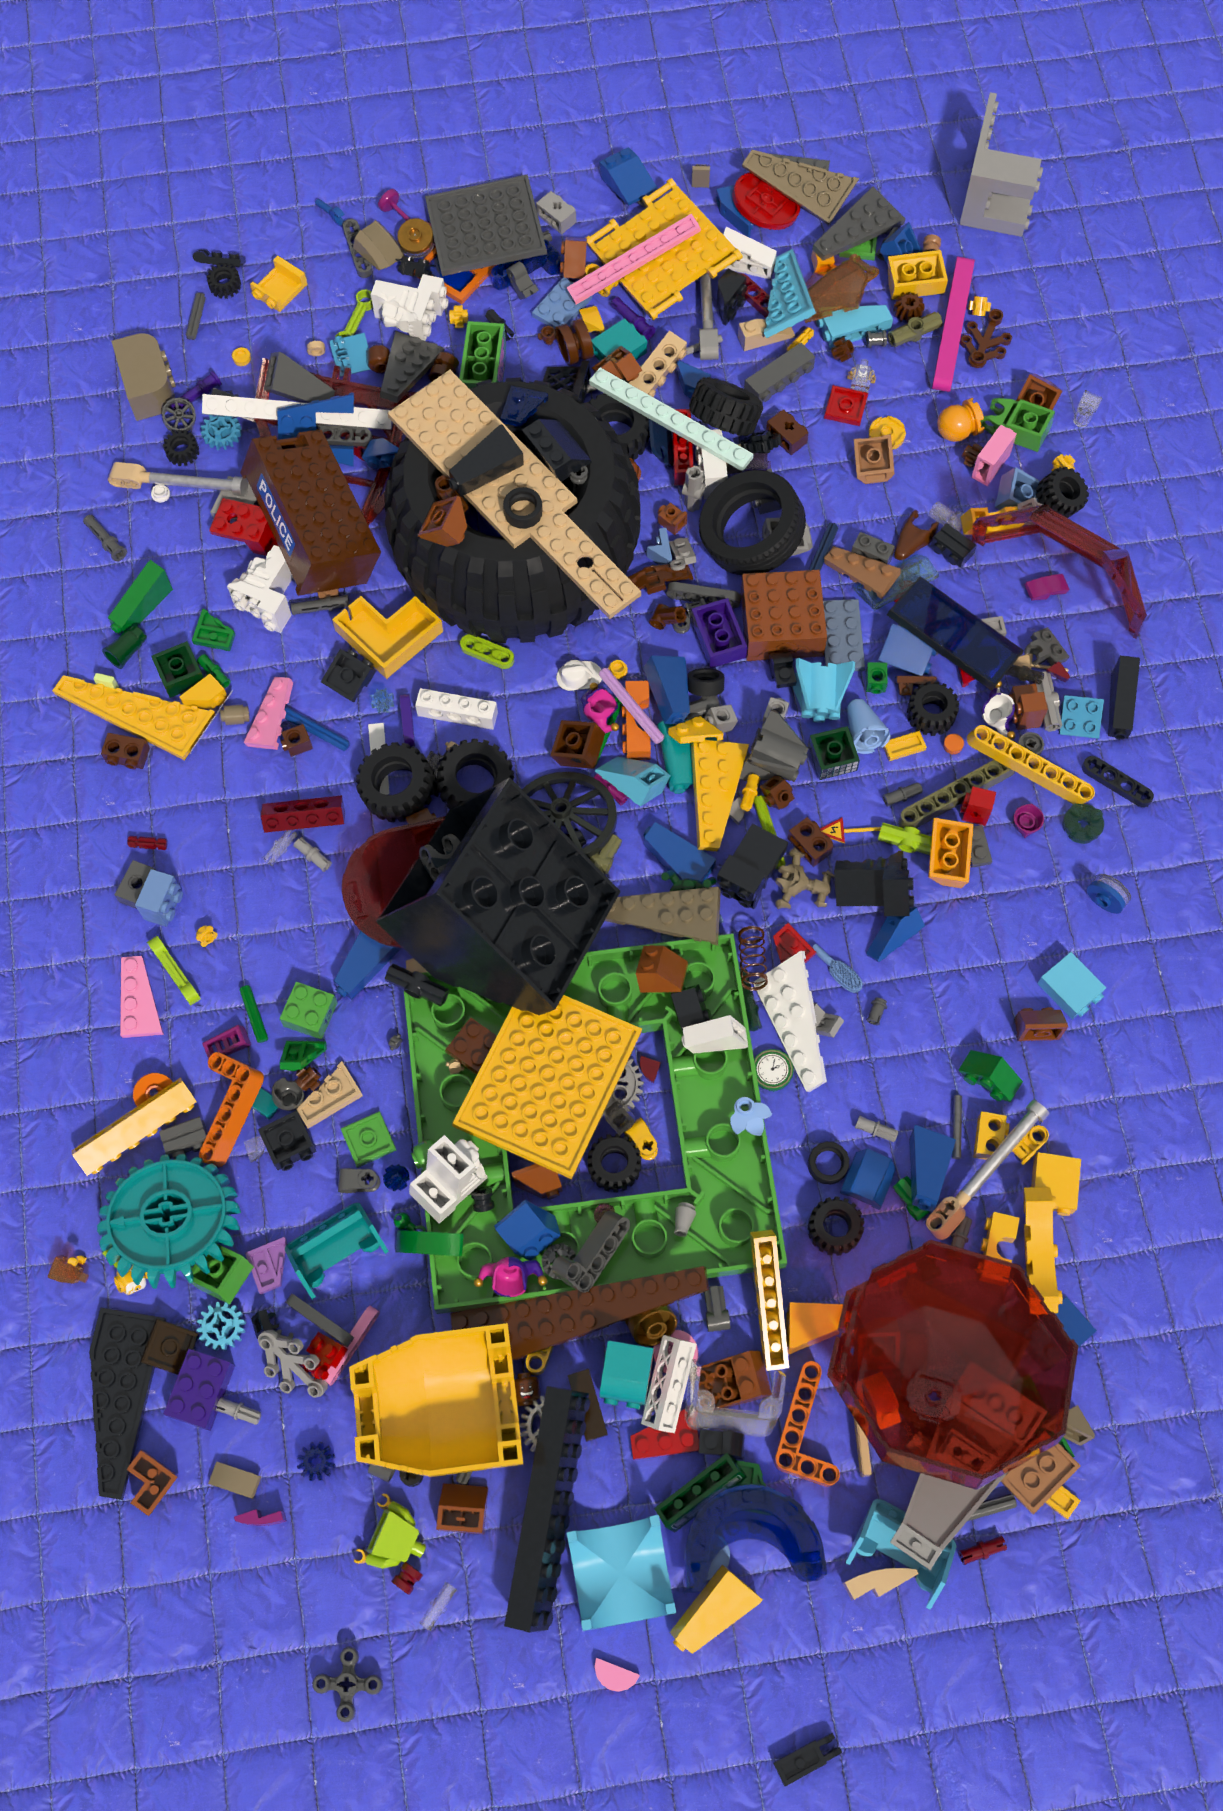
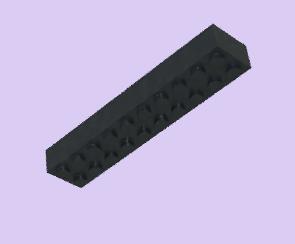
M550 1386L546 1388L505 1627L526 1632L548 1630L552 1624V1606L557 1597L556 1583L561 1573V1554L564 1552L566 1545L564 1536L570 1522L568 1516L569 1507L574 1499L572 1492L573 1484L578 1476L577 1461L582 1453L581 1438L586 1429L584 1420L590 1406L589 1393Z

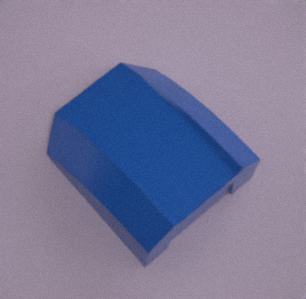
M908 222L882 243L880 252L888 266V256L920 253L922 249Z
M868 1148L856 1152L840 1193L880 1210L896 1171L892 1159Z

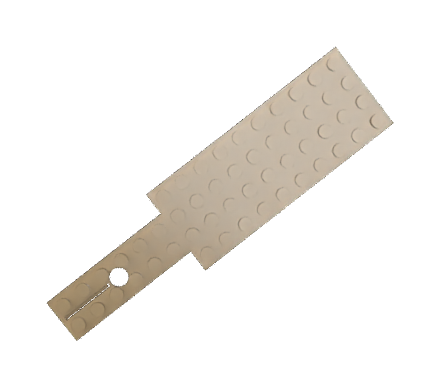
M448 370L388 412V418L446 476H449V470L495 428L502 424L523 452L524 465L464 495V497L514 549L528 538H531L609 619L641 596V590L564 513L577 504V498L451 370ZM519 487L535 490L542 500L543 512L540 521L535 526L527 529L513 527L504 516L503 500L511 490ZM527 500L515 502L511 506V511L519 516L531 514L535 510V505ZM582 557H589L593 560V565L590 568H580L577 562Z

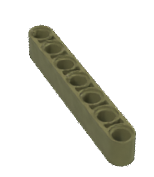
M992 760L903 809L898 825L901 828H918L933 818L960 805L964 801L966 792L970 793L972 786L987 790L1011 777L1015 771ZM988 772H993L996 775L992 776ZM972 781H977L979 785L973 784ZM955 790H960L963 794H958ZM938 799H943L946 803H941ZM926 808L930 812H924L921 809ZM909 817L913 821L908 822L904 818Z

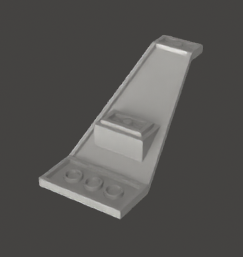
M971 1360L947 1398L906 1514L890 1543L931 1570L944 1548L1026 1452L1050 1412ZM959 1447L962 1450V1454L955 1455L953 1449ZM974 1461H980L982 1467L979 1469L973 1466Z

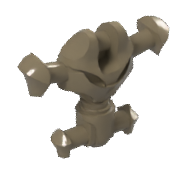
M795 847L789 851V855L792 857V864L780 866L778 871L782 874L781 878H776L775 880L784 893L781 899L775 901L777 909H791L789 904L791 897H795V895L805 890L810 891L811 894L818 895L817 901L814 902L817 907H826L825 899L831 892L830 881L831 878H835V875L827 870L822 872V881L809 879L804 873L803 866H800V859L805 854L798 851Z

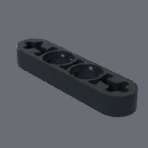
M1089 756L1085 759L1082 770L1086 775L1139 807H1148L1151 804L1154 794L1148 787L1098 757ZM1095 764L1092 769L1089 768V765ZM1104 773H1112L1114 780L1105 779ZM1121 784H1130L1131 790H1123ZM1143 794L1147 796L1145 800L1140 799Z

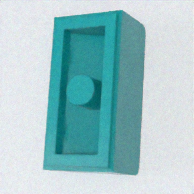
M260 1088L252 1108L270 1120L279 1108L273 1103L272 1095Z

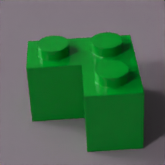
M970 1050L959 1068V1072L964 1076L963 1079L967 1083L983 1086L990 1092V1096L997 1101L1011 1102L1023 1082L1003 1057Z

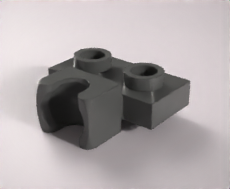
M1048 627L1034 632L1030 637L1033 641L1024 650L1025 654H1034L1037 657L1032 662L1035 666L1045 662V660L1053 666L1057 662H1066L1070 657Z

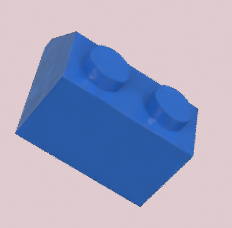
M527 1200L520 1203L494 1226L495 1230L512 1251L527 1260L535 1258L561 1236L555 1215Z

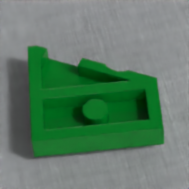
M202 609L192 638L193 644L230 651L235 638V632L228 626L223 625L219 619L211 616L206 609Z
M286 1041L279 1062L280 1070H302L327 1050L326 1041Z

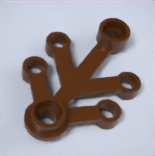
M993 309L989 312V325L984 336L978 330L976 322H968L966 331L973 335L979 345L978 350L973 346L972 338L969 335L961 337L960 345L968 350L970 354L968 362L974 368H982L987 360L993 358L1003 359L1006 355V349L1002 346L997 347L994 351L985 353L986 349L999 344L1007 346L1012 340L1010 333H1003L1001 336L991 339L995 327L1003 319V312L999 309Z

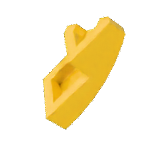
M597 306L579 309L580 318L585 322L590 333L592 331H599L601 334L605 331Z

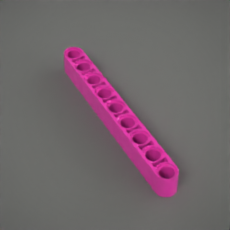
M957 256L932 389L946 392L951 390L975 259Z

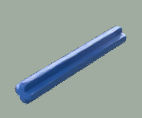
M285 707L286 720L297 726L304 724L306 731L343 751H346L350 746L349 740Z

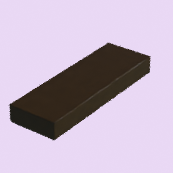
M589 1369L567 1375L571 1390L589 1393L590 1406L584 1420L586 1423L584 1432L586 1442L608 1436Z

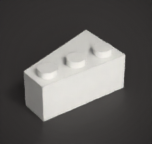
M726 227L723 235L741 252L743 258L739 261L736 260L725 269L729 268L736 272L770 279L775 266L777 251Z

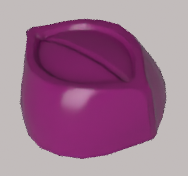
M1033 804L1023 805L1015 811V826L1022 836L1026 838L1043 826L1044 815Z

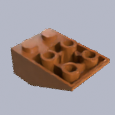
M761 1351L743 1352L691 1370L702 1414L772 1395Z

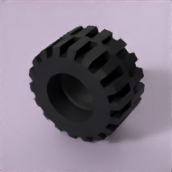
M1057 468L1044 477L1036 488L1038 492L1036 498L1039 499L1038 503L1045 505L1047 515L1049 517L1053 516L1056 520L1059 518L1060 520L1069 518L1081 510L1088 501V486L1085 485L1084 478L1080 477L1081 474L1075 473L1072 468Z
M935 681L934 684L926 682L925 686L921 684L918 689L915 688L908 704L907 718L911 720L910 725L912 727L916 726V731L921 730L924 735L931 733V736H935L936 733L941 735L944 733V730L948 731L953 726L959 710V701H957V694H952L953 689L951 687L948 689L946 684L939 685V682ZM935 704L943 712L939 714L929 713L924 709L923 705Z
M607 1134L606 1138L600 1137L597 1143L594 1142L592 1149L589 1150L587 1159L588 1171L592 1181H595L599 1188L604 1187V1190L608 1192L609 1189H612L613 1192H618V1189L624 1191L627 1189V1186L634 1184L635 1179H638L639 1172H641L639 1148H636L633 1140L629 1141V1137L624 1135V1138H621L620 1134H615V1137H611V1134ZM618 1153L626 1158L627 1166L621 1172L610 1173L602 1167L603 1158L608 1154Z
M829 1197L824 1202L820 1201L814 1207L809 1218L808 1235L813 1240L812 1244L815 1247L818 1246L819 1251L822 1253L827 1251V1255L831 1256L833 1253H836V1256L842 1255L844 1252L846 1254L852 1248L854 1249L860 1241L864 1232V1218H861L862 1212L860 1209H856L857 1205L855 1203H848L849 1199L844 1198V1200H840V1197H835L834 1199ZM833 1215L843 1218L848 1225L847 1234L842 1237L829 1235L823 1226L824 1219Z

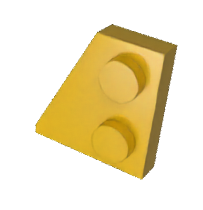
M701 716L679 723L668 730V735L680 744L705 742L706 737H715L717 741L723 740V732Z

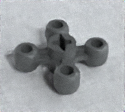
M351 1646L344 1648L340 1653L343 1670L338 1677L332 1678L327 1674H318L312 1682L314 1691L319 1694L330 1690L339 1693L341 1702L337 1708L336 1715L341 1722H350L355 1717L356 1709L353 1705V1697L357 1692L366 1691L368 1694L375 1695L383 1689V1680L378 1675H370L367 1678H360L356 1675L355 1665L359 1660V1652ZM348 1652H351L353 1654V1659L351 1661H348L346 1659V1655ZM349 1677V1681L356 1683V1686L349 1687L347 1691V1688L340 1685V1683L347 1681ZM321 1679L325 1681L324 1688L319 1687V1681ZM372 1680L377 1682V1687L374 1690L370 1687ZM345 1707L350 1711L348 1717L343 1715Z

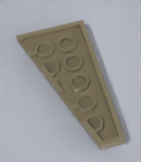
M753 149L742 164V167L828 225H830L859 181L857 177H849L820 167L793 162L786 158L774 157L771 154Z
M717 886L617 897L605 921L621 925H633L640 929L647 928L653 932L681 938L688 937L694 939V941H706L718 946L721 890Z

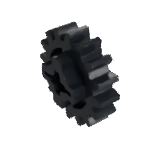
M769 430L756 431L749 437L741 440V447L753 453V455L767 454L773 448L781 445V436Z

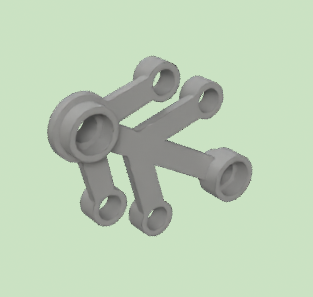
M274 1330L263 1331L258 1336V1343L266 1353L267 1366L264 1368V1373L267 1377L273 1378L279 1372L275 1354L280 1358L283 1381L280 1383L282 1392L290 1393L295 1387V1382L292 1379V1370L308 1386L310 1396L316 1398L321 1397L328 1389L327 1382L323 1379L312 1378L299 1365L304 1364L307 1369L314 1370L320 1362L319 1358L314 1354H298L303 1349V1343L300 1339L280 1338ZM282 1348H288L291 1353L285 1352Z

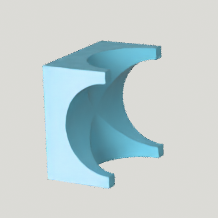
M659 1515L615 1526L567 1532L583 1631L676 1613Z

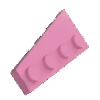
M274 677L245 738L244 743L248 747L278 750L279 743H277L278 736H281L282 732L280 726L282 719H285L286 716L284 709L285 705L289 703L293 681L290 678Z
M142 956L121 957L120 1036L122 1038L164 1035L144 958Z

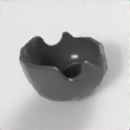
M284 1077L274 1083L272 1087V1101L276 1107L282 1110L293 1111L302 1104L304 1091L297 1085L295 1080L287 1081Z

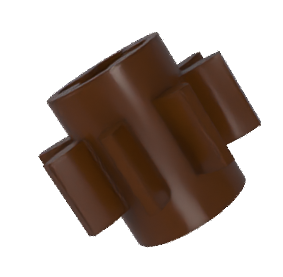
M843 337L833 342L834 346L831 348V352L836 360L840 359L841 362L852 358L851 354L854 352V347L850 340L845 341Z
M976 443L973 446L968 445L962 454V458L965 459L963 464L970 468L973 467L983 447Z
M312 1065L296 1071V1076L298 1077L295 1079V1082L304 1091H307L309 1088L314 1091L320 1085L318 1079L321 1077V1074Z

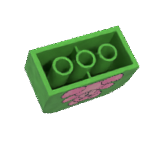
M468 321L459 379L469 389L477 387L476 383L491 379L492 383L503 382L506 361L505 325L502 323Z

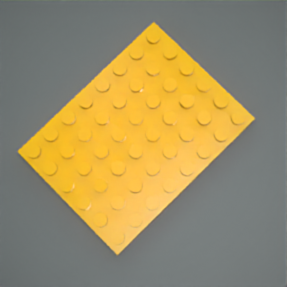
M565 995L562 996L555 1010L540 1016L512 1007L452 1126L572 1179L642 1033V1028Z

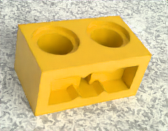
M981 1111L977 1119L973 1158L987 1160L993 1152L986 1148V1144L991 1143L997 1149L1003 1142L1004 1137L1009 1132V1123H1006L1007 1116ZM989 1123H994V1124H996L997 1127H998V1130H997V1131L991 1130V1129L989 1128L988 1124H989Z

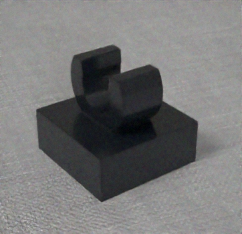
M261 1310L251 1318L257 1339L263 1331L276 1330L279 1327V1324L272 1325L269 1319L276 1316L274 1312L267 1313V1310Z

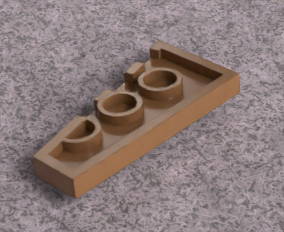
M835 546L832 547L824 558V563L842 575H848L850 580L855 583L858 581L864 585L866 590H872L877 593V596L881 599L901 574L900 568Z

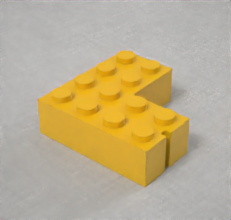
M362 596L348 606L352 620H350L346 609L332 619L335 631L362 657L373 663V667L386 679L443 632L442 620L416 596L388 619L384 618Z

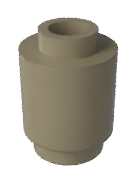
M243 704L224 706V710H220L221 721L225 722L226 725L250 722L248 706H243Z

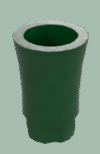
M132 626L114 642L103 648L102 652L111 664L122 669L132 655L146 641L147 636L140 628Z

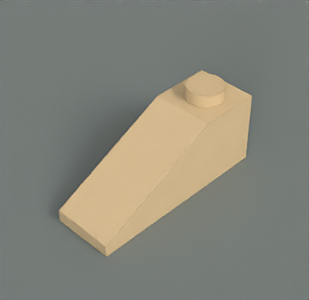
M754 319L739 323L738 339L743 350L748 351L794 338L795 334L792 327H789L766 338L764 335V329L767 327L766 319Z

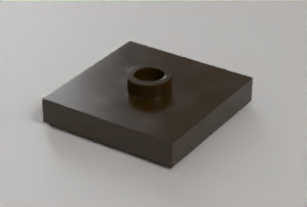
M156 1319L140 1362L179 1375L188 1349L193 1350L199 1333Z

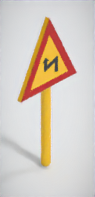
M843 817L820 828L824 836L827 835L830 839L844 844V833L881 830V827L844 829Z

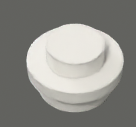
M157 484L153 487L151 496L154 501L162 503L169 499L170 491L165 485Z

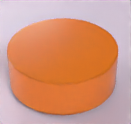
M958 734L948 735L943 743L945 751L949 754L960 753L964 746V740Z

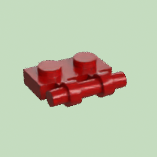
M318 1332L306 1351L316 1355L321 1360L314 1370L307 1369L304 1364L299 1365L307 1373L311 1372V1375L316 1379L326 1380L329 1376L327 1371L330 1366L336 1369L348 1349Z

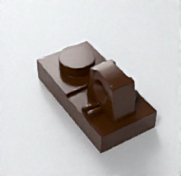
M896 676L895 684H898L899 695L909 696L912 695L913 684H923L924 686L926 682L934 684L937 677Z

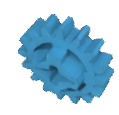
M209 415L210 420L204 419L205 425H201V435L205 444H209L210 448L216 446L217 450L220 447L227 450L228 445L234 447L233 442H239L238 437L242 436V428L237 418L217 415L213 417Z

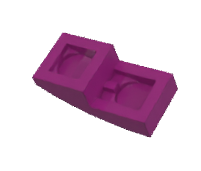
M1063 574L1037 578L1024 584L1031 600H1045L1050 595L1066 594L1070 590Z
M255 1509L234 1516L236 1522L253 1526L274 1525L287 1521L283 1511L262 1517L261 1511Z

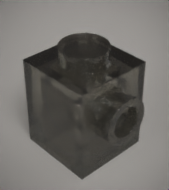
M620 1098L604 1111L605 1120L619 1135L629 1130L636 1122L633 1112Z

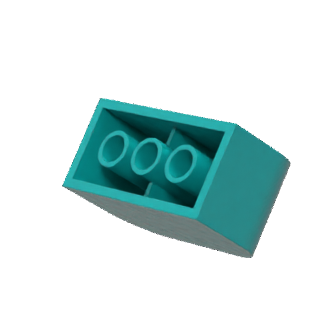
M608 1341L599 1395L600 1398L604 1399L605 1404L618 1406V1401L626 1402V1407L640 1409L641 1405H646L654 1348Z

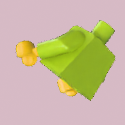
M385 1493L382 1496L387 1498L386 1504L381 1505L377 1502V1505L384 1510L367 1550H356L362 1553L363 1558L360 1561L353 1559L355 1563L363 1564L366 1562L367 1565L384 1569L397 1566L401 1561L407 1562L410 1554L420 1558L425 1551L426 1544L416 1540L419 1530L415 1528L416 1521L409 1510L396 1501H392Z

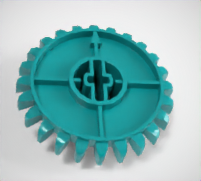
M168 1154L162 1155L159 1162L154 1163L151 1159H147L144 1161L143 1168H130V1176L127 1179H117L115 1183L118 1189L116 1192H107L105 1198L109 1205L101 1207L99 1211L101 1219H106L97 1225L98 1234L100 1236L104 1235L100 1239L99 1245L103 1252L108 1250L106 1260L109 1265L112 1266L118 1261L117 1270L121 1277H124L132 1267L131 1277L136 1285L140 1284L145 1272H147L148 1281L153 1289L157 1288L160 1274H164L169 1286L175 1288L176 1272L181 1271L186 1280L192 1283L194 1279L191 1266L195 1264L204 1273H210L205 1257L209 1254L222 1262L224 1257L217 1245L218 1242L232 1247L234 1245L230 1234L225 1229H240L237 1220L228 1215L240 1214L241 1209L236 1202L227 1201L238 1197L236 1190L233 1187L227 1186L230 1184L227 1175H216L219 1170L214 1164H208L203 1168L202 1158L195 1157L191 1162H188L185 1154H179L175 1160H170Z

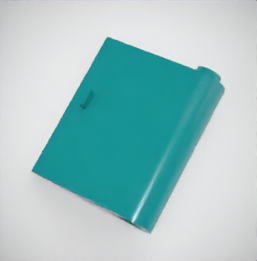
M661 721L657 724V728L664 735V740L660 744L665 770L671 775L668 780L669 790L675 794H681L690 785H694L691 743L680 744L668 735L669 728L675 725L664 724V721ZM715 737L705 738V740L717 741Z

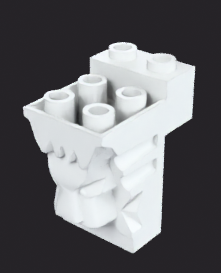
M423 274L418 288L376 280L371 292L375 318L382 319L385 327H396L403 332L409 333L411 337H418L426 341L427 336L429 337L431 334V324L435 322L436 315L442 316L444 309L448 307V298H446L447 287L444 286V278Z
M273 545L266 559L255 557L254 560L249 562L247 571L242 573L239 579L236 578L229 583L227 588L235 608L240 611L250 612L256 618H261L267 630L282 632L292 615L286 596L283 594L292 581L293 576L280 548Z
M445 1135L428 1149L426 1170L410 1183L409 1194L439 1224L455 1210L456 1206L488 1178L479 1161V1148L472 1141L467 1142L464 1139H460L456 1144H453Z

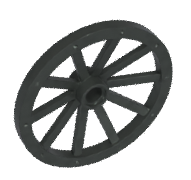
M556 772L537 778L522 789L529 797L542 788L546 790L552 800L551 804L535 799L531 800L539 808L548 810L544 811V813L560 829L561 826L566 827L572 842L588 858L599 852L611 839L617 824L615 801L610 791L595 778L577 772ZM569 783L563 798H558L550 785ZM576 784L592 789V791L569 802ZM598 795L602 797L607 805V808L576 807ZM575 814L608 816V820L604 830L601 831ZM571 821L598 838L590 845L582 848L571 825Z

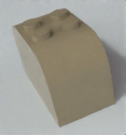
M145 333L112 340L126 395L136 421L161 415L166 402L175 398L173 387H176L169 362H166L168 360L165 351L160 350L159 344L153 336Z

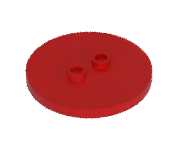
M749 172L742 175L734 185L732 192L734 204L738 211L753 224L766 229L781 230L790 227L796 221L800 212V206Z

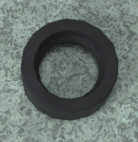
M527 487L511 490L503 500L504 516L507 522L519 529L535 526L540 521L543 512L540 495L535 490ZM527 500L535 505V510L531 514L519 516L511 511V506L515 502Z
M711 668L692 670L688 673V691L697 696L710 697L719 695L724 691V674L719 670Z
M826 1141L818 1144L812 1149L808 1158L810 1175L822 1184L831 1185L838 1183L845 1177L849 1168L847 1151L835 1142ZM832 1151L840 1157L841 1168L836 1174L825 1175L817 1169L816 1159L820 1153Z

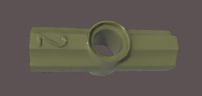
M933 312L921 318H911L908 324L888 332L889 343L892 347H897L908 341H919L922 335L942 327L941 315L938 312Z
M614 834L599 852L589 858L604 875H607L613 858L622 843V840Z

